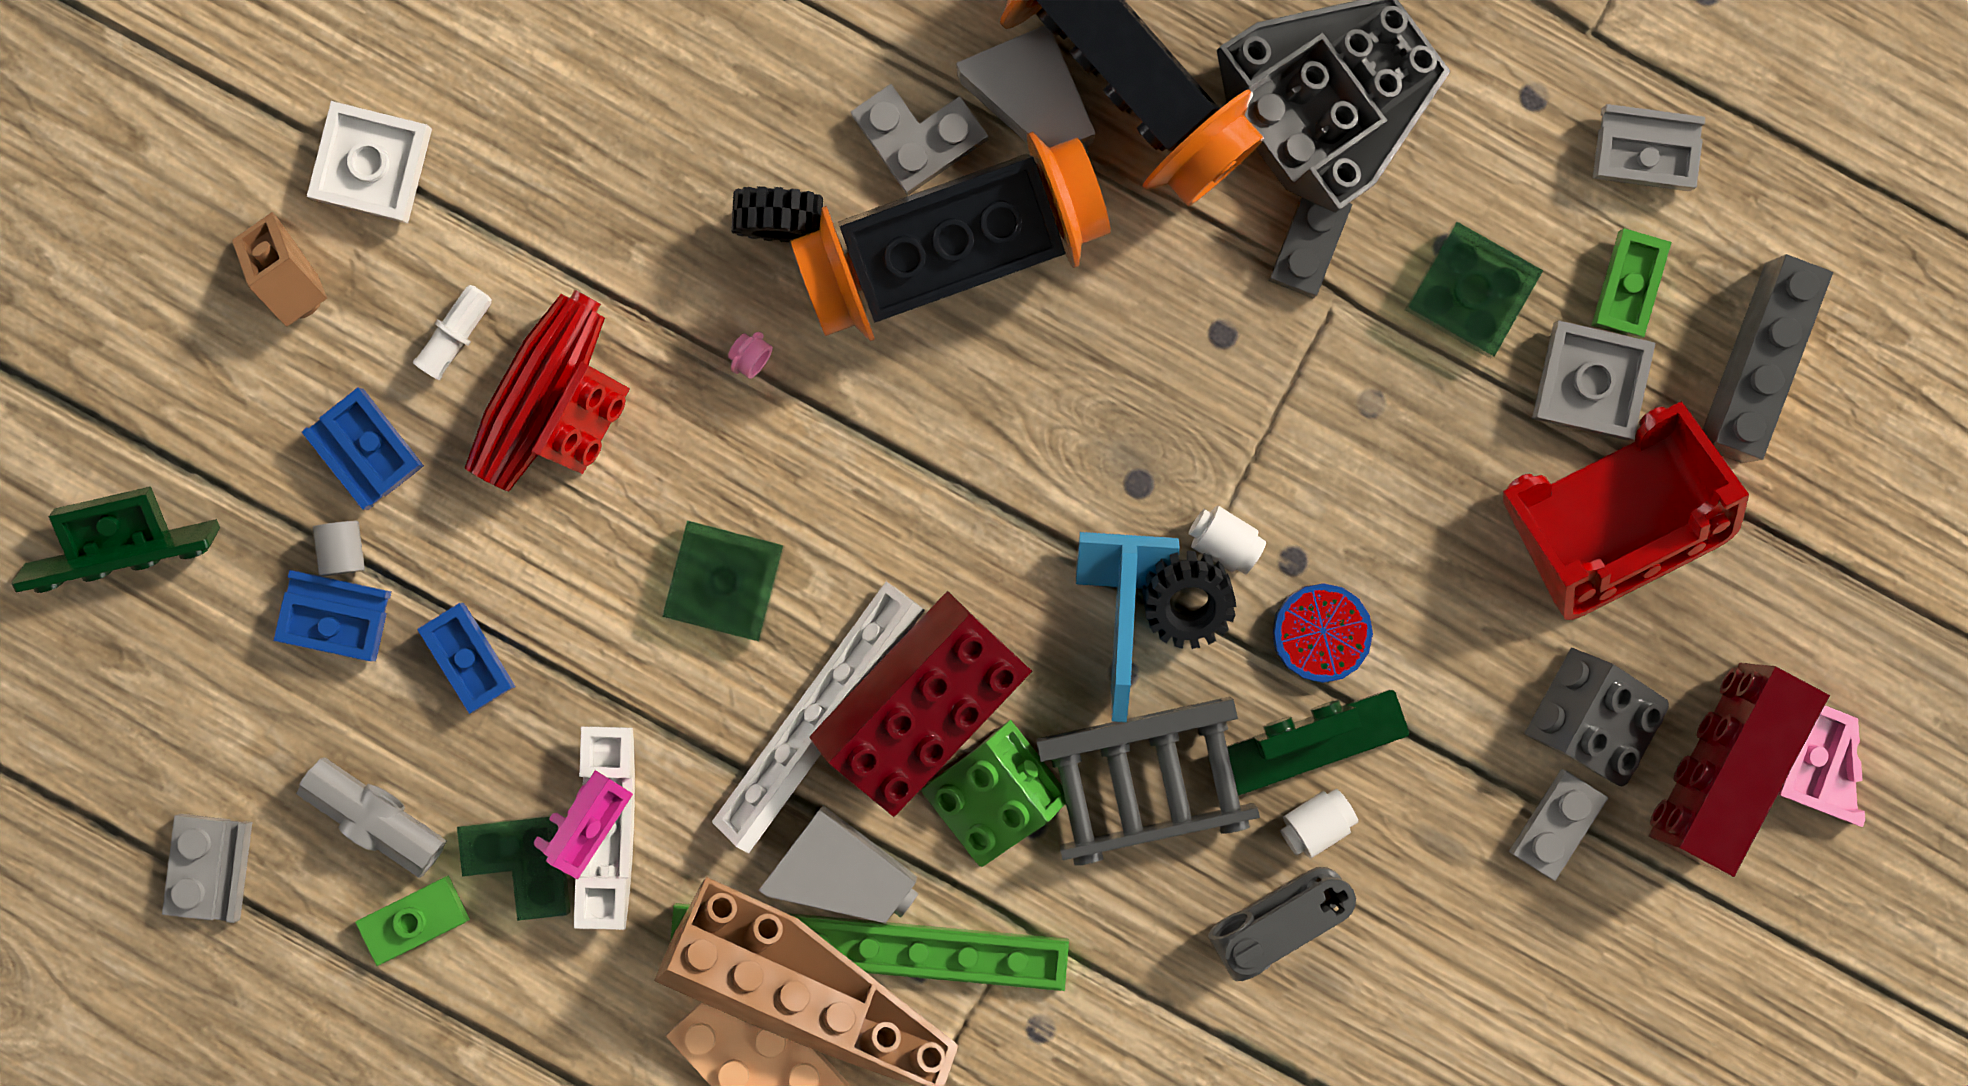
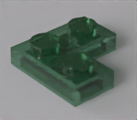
M551 815L458 826L457 833L462 877L512 871L517 921L565 916L571 912L567 874L547 863L546 859L548 856L534 846L537 836L551 842L558 831V826L549 820Z

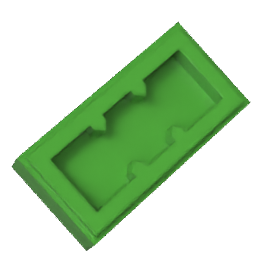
M448 875L355 921L376 966H379L469 921L470 918Z

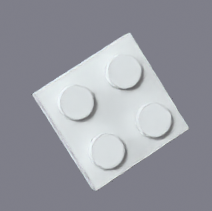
M331 101L307 197L314 201L408 224L432 128L427 124Z

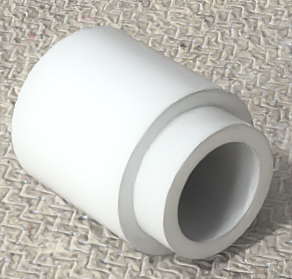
M1216 506L1211 512L1203 509L1189 530V535L1194 537L1191 546L1193 549L1201 554L1205 553L1212 556L1214 562L1217 563L1219 561L1230 572L1238 570L1244 575L1256 564L1266 545V541L1258 537L1257 529L1220 506Z
M1338 789L1328 794L1322 791L1284 815L1283 819L1286 827L1280 831L1295 855L1304 852L1311 859L1351 833L1350 827L1358 823V818L1347 799Z

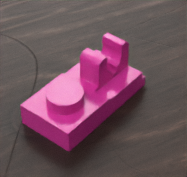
M595 770L587 783L579 789L574 803L567 812L568 816L565 818L558 813H553L549 818L559 828L551 842L537 836L534 846L548 856L546 859L547 863L578 880L633 796V793Z

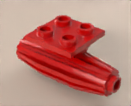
M577 290L573 291L570 298L560 294L523 340L483 413L465 465L467 471L509 492L538 455L581 474L584 473L588 465L596 460L601 451V441L610 424L617 420L623 412L626 403L625 397L630 390L629 387L589 366L605 320L603 316L597 313L601 306L600 303Z

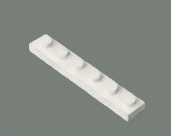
M887 581L712 820V823L737 848L750 853L821 755L809 736L912 629L925 611Z

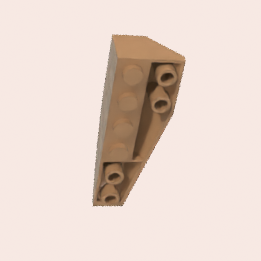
M708 877L703 880L677 927L654 979L659 984L785 1039L913 1086H945L959 1046L798 918Z

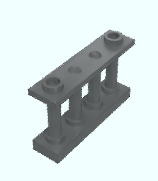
M1229 696L1128 718L1127 722H1110L1037 738L1041 762L1051 760L1053 768L1058 767L1074 842L1060 844L1062 860L1073 858L1074 865H1085L1103 860L1102 852L1215 827L1220 828L1221 834L1250 828L1249 820L1260 818L1258 807L1254 803L1240 805L1224 731L1228 730L1227 721L1238 719L1234 699ZM1198 728L1199 736L1205 737L1221 810L1191 816L1175 742L1179 741L1178 732ZM1149 738L1150 746L1156 747L1172 820L1142 827L1126 752L1131 751L1130 742ZM1100 749L1101 756L1107 757L1123 831L1094 837L1078 763L1082 762L1080 753Z

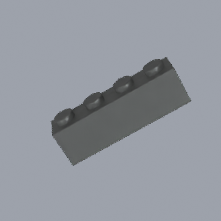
M1788 254L1764 264L1702 429L1721 456L1740 463L1764 459L1834 273L1833 271Z

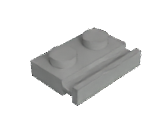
M1606 104L1601 108L1602 122L1601 129L1598 131L1592 179L1682 191H1692L1697 188L1703 140L1700 138L1702 126L1705 124V117Z
M190 814L174 816L162 915L204 920L216 919L229 923H235L240 920L252 822L231 821V819Z

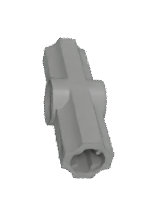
M320 758L308 770L299 784L296 794L340 824L339 830L348 839L368 850H379L418 878L424 876L436 862L447 842L441 835L404 812L405 806L392 794L372 784H367L366 786L327 758Z

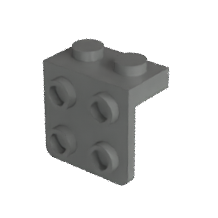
M1571 647L1524 734L1545 746L1573 758L1610 782L1622 787L1630 781L1633 773L1638 768L1640 760L1653 736L1663 722L1669 708V702L1616 665Z

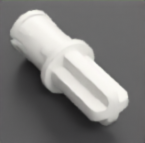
M467 286L444 320L440 321L437 319L435 325L438 328L418 357L414 359L413 364L435 379L441 380L443 373L463 344L469 346L471 343L467 338L491 305V298L477 287Z

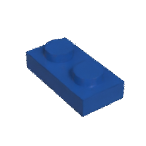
M465 603L455 605L417 629L469 714L478 711L516 687Z

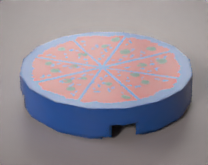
M1325 583L1302 587L1286 597L1277 610L1273 623L1275 651L1285 667L1301 678L1322 683L1343 679L1357 670L1369 654L1373 637L1370 615L1360 599L1343 587Z

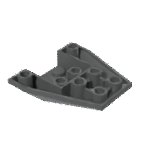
M1356 0L1257 22L1217 49L1226 103L1248 89L1253 93L1245 117L1264 137V140L1256 148L1258 153L1287 191L1335 213L1376 184L1450 73L1449 68L1399 0Z

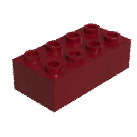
M947 591L818 726L809 738L832 767L891 816L895 817L1033 671Z
M1739 663L1737 668H1732L1726 674L1720 686L1722 697L1715 711L1709 712L1702 719L1697 729L1696 736L1699 738L1695 749L1691 756H1685L1677 766L1673 777L1676 785L1668 800L1664 799L1657 805L1650 820V825L1653 828L1648 837L1703 866L1735 877L1830 697L1829 694L1776 666Z

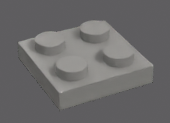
M1563 321L1553 323L1532 419L1627 441L1634 440L1656 343Z

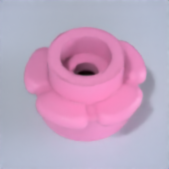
M756 332L752 337L744 333L734 342L728 353V358L732 360V372L736 374L741 372L749 379H752L761 371L773 349L771 345L762 340L764 337L763 333Z

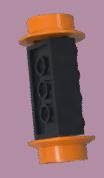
M1007 0L1008 3L1000 19V24L1005 29L1013 28L1036 14L1055 36L1059 35L1064 40L1069 37L1076 45L1069 51L1073 58L1088 74L1093 73L1096 77L1101 74L1109 83L1103 89L1109 99L1122 112L1126 111L1128 114H1131L1134 111L1142 120L1137 130L1156 151L1158 149L1162 152L1165 149L1172 151L1145 180L1143 187L1146 190L1168 184L1189 207L1228 176L1264 140L1260 132L1245 117L1253 93L1248 89L1233 98L1222 108H1219L1125 0Z
M1034 132L1027 133L1030 155L1027 153L840 220L838 224L848 253H844L827 206L822 207L820 229L791 240V244L825 336L855 326L870 342L875 340L859 295L860 291H863L873 321L876 323L1062 255H1066L1073 268L1079 267L1082 244L1111 233L1108 213L1096 175L1079 138L1048 147Z

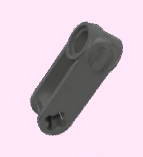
M1316 867L1244 910L1224 918L1210 930L1208 938L1232 980L1245 981L1261 974L1274 962L1345 921L1352 914L1356 906V896L1352 887L1342 880L1334 870L1328 867ZM1331 888L1329 890L1331 898L1328 901H1325L1326 898L1323 892L1326 889ZM1336 906L1339 908L1338 911L1334 910Z

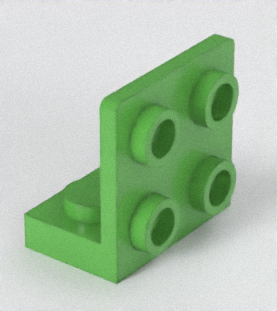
M1012 720L998 728L974 751L922 788V794L975 862L981 867L1044 826L1066 804L1061 783L1044 761L1041 762L1040 756Z

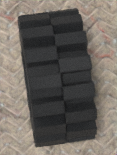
M757 186V189L752 187L735 189L733 192L731 232L741 237L748 236L750 239L761 238L764 241L780 240V242H789L816 232L820 229L823 197L819 194H814V192H800V189L793 188L786 190L783 187H774L772 189L765 186Z
M1187 551V560L1181 561L1178 552L1171 554V564L1167 566L1162 559L1155 564L1157 574L1149 571L1146 576L1147 586L1143 585V602L1149 627L1153 633L1158 631L1159 639L1166 644L1172 637L1174 647L1183 649L1184 640H1190L1191 649L1200 648L1198 639L1204 637L1208 645L1216 641L1214 631L1217 630L1220 634L1224 635L1229 630L1227 621L1233 622L1236 615L1234 611L1236 599L1229 574H1226L1224 566L1219 561L1214 565L1212 556L1205 553L1200 561L1197 560L1195 551ZM1185 588H1200L1208 594L1206 604L1192 612H1179L1170 605L1171 597L1176 592Z

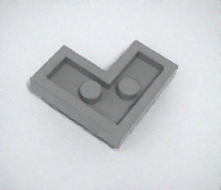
M892 84L851 111L852 117L907 196L988 140L987 134L960 96L920 124Z

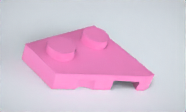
M1824 706L1778 795L1840 820L1863 827L1865 811L1858 809L1856 782L1862 781L1861 761L1857 755V746L1860 743L1858 718Z

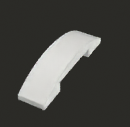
M581 727L579 777H583V785L587 783L596 770L633 793V796L579 879H575L574 928L626 929L634 837L635 764L633 728Z

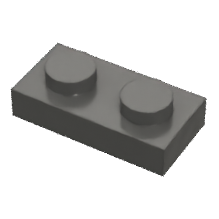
M1301 197L1268 281L1315 298L1318 295L1353 204L1349 203L1335 213Z

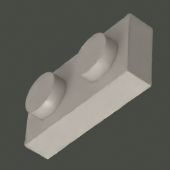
M1561 769L1509 850V853L1551 880L1556 881L1608 797L1568 771Z

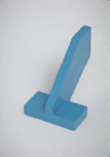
M1090 532L1079 533L1076 584L1117 587L1111 674V717L1113 722H1127L1131 687L1136 588L1143 589V585L1147 586L1146 576L1149 571L1157 574L1155 564L1162 559L1168 566L1171 564L1170 555L1177 552L1179 555V538Z

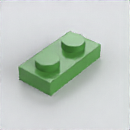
M1625 228L1618 231L1591 326L1641 339L1645 337L1672 242Z

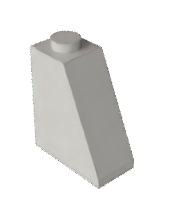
M1045 25L956 63L957 76L960 83L1026 143L1027 133L1034 132L1048 147L1079 138L1086 153H1089L1087 146L1093 144L1096 133L1052 32Z
M824 805L759 889L766 897L886 923L893 913L901 918L919 894L912 889L917 880V876Z

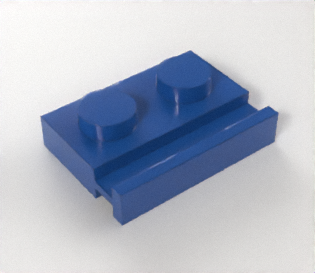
M359 387L319 417L320 420L314 425L302 431L306 439L362 510L371 509L374 503L383 496L386 497L424 467L366 391Z
M289 570V585L287 592H284L273 641L366 661H376L387 615L385 613L388 598H391L392 591Z

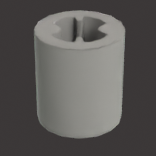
M359 521L335 522L313 526L319 576L347 574L365 570Z

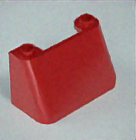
M1682 401L1667 409L1665 407H1657L1646 413L1639 421L1640 428L1635 435V442L1552 484L1546 476L1525 474L1512 481L1507 489L1503 491V503L1547 590L1565 620H1574L1585 616L1726 544L1741 529L1749 493Z

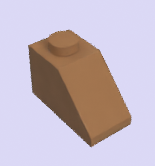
M273 212L232 240L248 287L286 327L299 318L302 319L312 315L319 308L320 304L327 299L318 274Z

